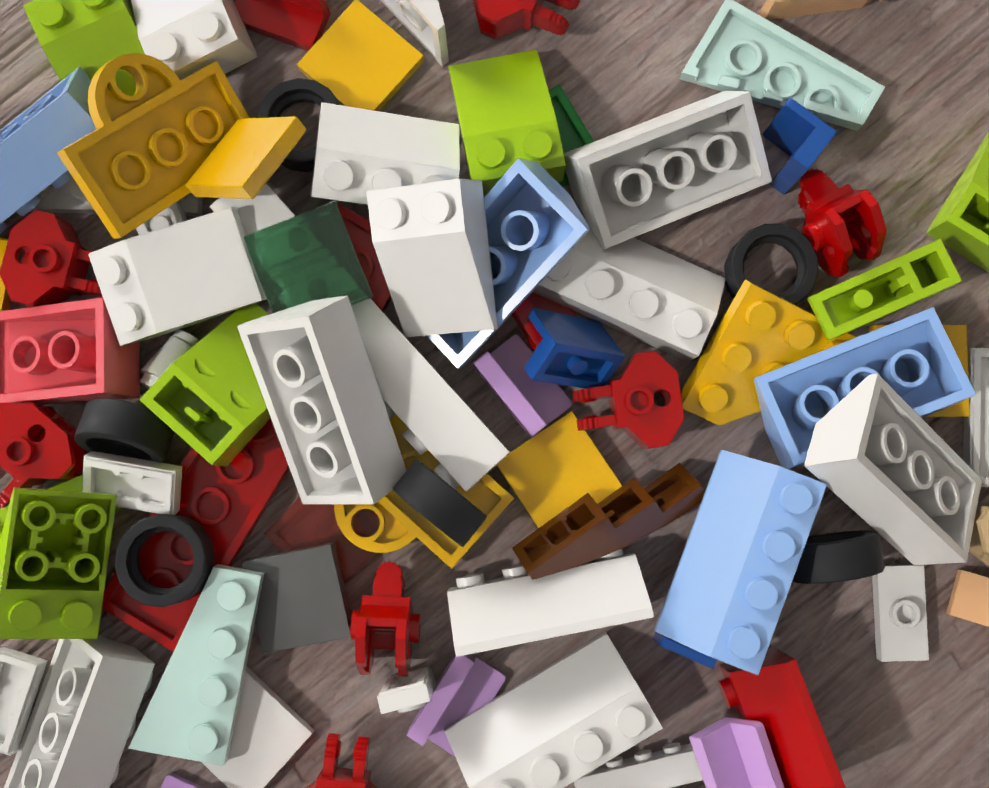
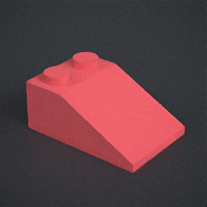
M103 297L0 311V403L62 404L87 403L97 398L117 400L140 398L139 342L119 345Z

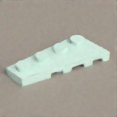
M734 0L724 1L679 77L680 80L718 91H750L752 101L782 109L789 98H792L822 121L858 131L863 126L885 86Z
M220 564L213 567L128 749L221 766L226 764L229 757L262 589L263 572Z

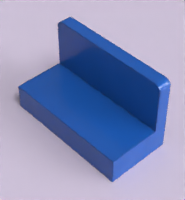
M792 98L788 99L763 133L766 139L790 156L772 182H770V185L783 195L811 167L837 133L835 129Z
M532 308L528 314V318L543 338L524 366L531 380L584 389L601 387L607 384L626 357L598 321L538 308Z

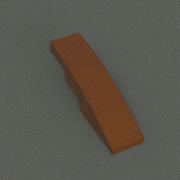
M678 463L645 488L633 478L598 504L589 493L585 494L513 546L512 549L532 580L578 567L622 549L668 525L700 504L705 490Z

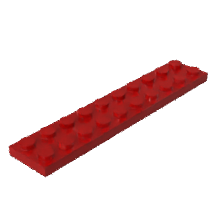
M339 204L317 240L384 313L392 297L372 243L370 221ZM280 300L273 313L288 309V307ZM271 418L227 467L211 465L192 447L180 465L182 466L180 511L176 515H184L198 522L211 537L216 555L214 566L220 564L232 567L290 470ZM151 513L149 517L154 516V515H158V514H157V513ZM162 531L155 533L145 540L140 549L139 565L141 573L149 583L156 587L172 588L178 586L187 579L193 567L194 556L191 546L184 537L175 532ZM115 572L104 590L102 609L174 652L202 590L191 599L167 607L147 606L127 594L119 583L117 573Z

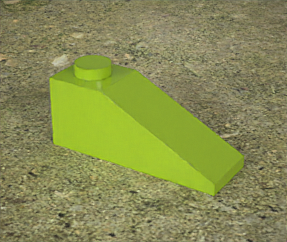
M940 238L808 297L807 300L827 341H830L941 294L962 282Z

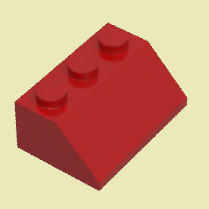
M770 645L759 675L727 663L719 665L724 679L719 680L718 685L729 709L736 707L740 719L760 721L764 725L784 788H846L796 659Z

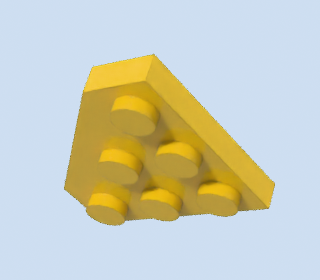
M744 280L681 390L683 409L719 426L760 412L753 380L755 377L854 339L857 336L847 333L827 341L814 314Z

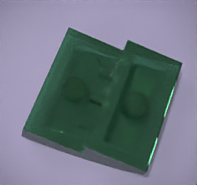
M336 200L244 236L253 265L273 313L313 300L348 295L351 305L373 297V292L356 254L353 241Z

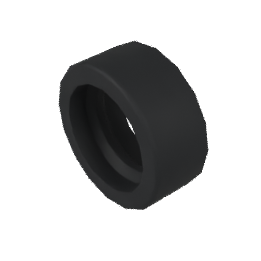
M296 78L281 82L267 92L259 105L257 118L280 117L282 112L292 104L303 101L314 102L321 106V102L340 105V102L329 88L319 82ZM316 146L304 151L291 150L281 165L293 171H313Z
M763 224L749 230L730 249L724 264L725 283L731 296L735 298L744 280H746L744 263L748 253L754 247L761 244L774 243L785 248L792 255L797 266V277L794 285L787 292L778 296L794 305L799 304L813 290L818 276V257L811 241L799 230L785 224Z
M97 398L87 402L74 440L79 447L87 452L95 451L164 463L174 431L146 407L128 401Z
M419 460L413 462L393 487V491L462 547L465 546L487 518L481 510Z
M158 514L141 519L126 530L117 546L114 565L118 581L130 597L147 606L167 607L191 599L204 588L214 567L216 555L212 539L201 524L184 515ZM162 531L175 532L184 537L191 546L194 556L193 567L187 579L172 588H160L149 583L142 575L139 565L140 549L145 540L153 534Z
M857 530L808 536L793 582L801 584L835 583L866 578L882 573L885 566L879 533L872 530Z

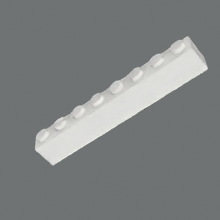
M267 184L264 185L254 199L218 198L209 206L214 212L229 207H237L259 276L265 281L271 275L280 284L282 289L276 295L288 308L313 300L348 295L389 420L394 415H397L408 427L402 435L420 455L429 450L441 463L434 469L440 478L454 489L460 485L468 492L509 454L504 445Z

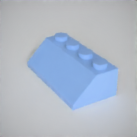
M80 66L0 130V234L7 227L4 221L15 212L20 216L30 212L41 201L42 197L39 193L52 184L58 189L72 178L56 152L97 129L92 121L88 107V90L91 80Z
M517 159L484 197L498 328L590 230L571 195L537 161ZM497 329L427 336L459 369L465 365Z
M934 307L753 379L765 431L781 467L792 470L805 464L815 424L869 375L878 373L921 418L957 405L976 395Z
M720 450L654 631L709 657L759 675L827 484L778 465Z

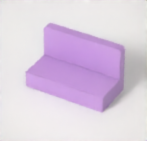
M513 335L491 354L488 351L473 362V366L531 439L569 409L572 401L558 384L531 380L524 366L533 353L518 335Z
M455 653L436 683L431 701L426 702V705L421 707L409 727L407 736L422 746L428 739L455 756L444 728L494 699L505 682V674L475 654L456 657Z
M724 717L689 736L706 788H784L764 725L760 721Z

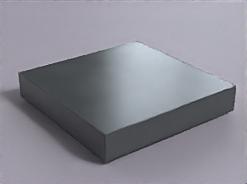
M335 541L248 558L241 562L243 569L264 573L255 619L262 653L351 637L352 613Z

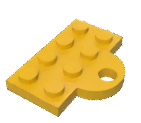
M130 53L121 55L104 64L98 69L91 80L88 90V107L92 121L97 129L56 153L113 239H118L191 193L185 186L188 180L238 119L250 117L217 61L180 80L174 71L159 59L146 54ZM118 69L125 70L133 76L136 82V91L133 96L124 94L118 88L115 80Z
M394 415L390 419V423L406 470L409 469L415 460H419L437 474L434 469L441 463L429 450L420 455L402 435L408 427L397 415ZM488 474L468 492L459 485L455 490L487 516L486 520L464 547L457 544L434 526L393 490L375 504H334V512L337 524L344 536L363 550L375 553L392 552L407 546L414 539L418 538L452 569L512 502L514 497ZM364 509L374 511L380 521L377 532L370 537L360 536L353 527L355 515Z

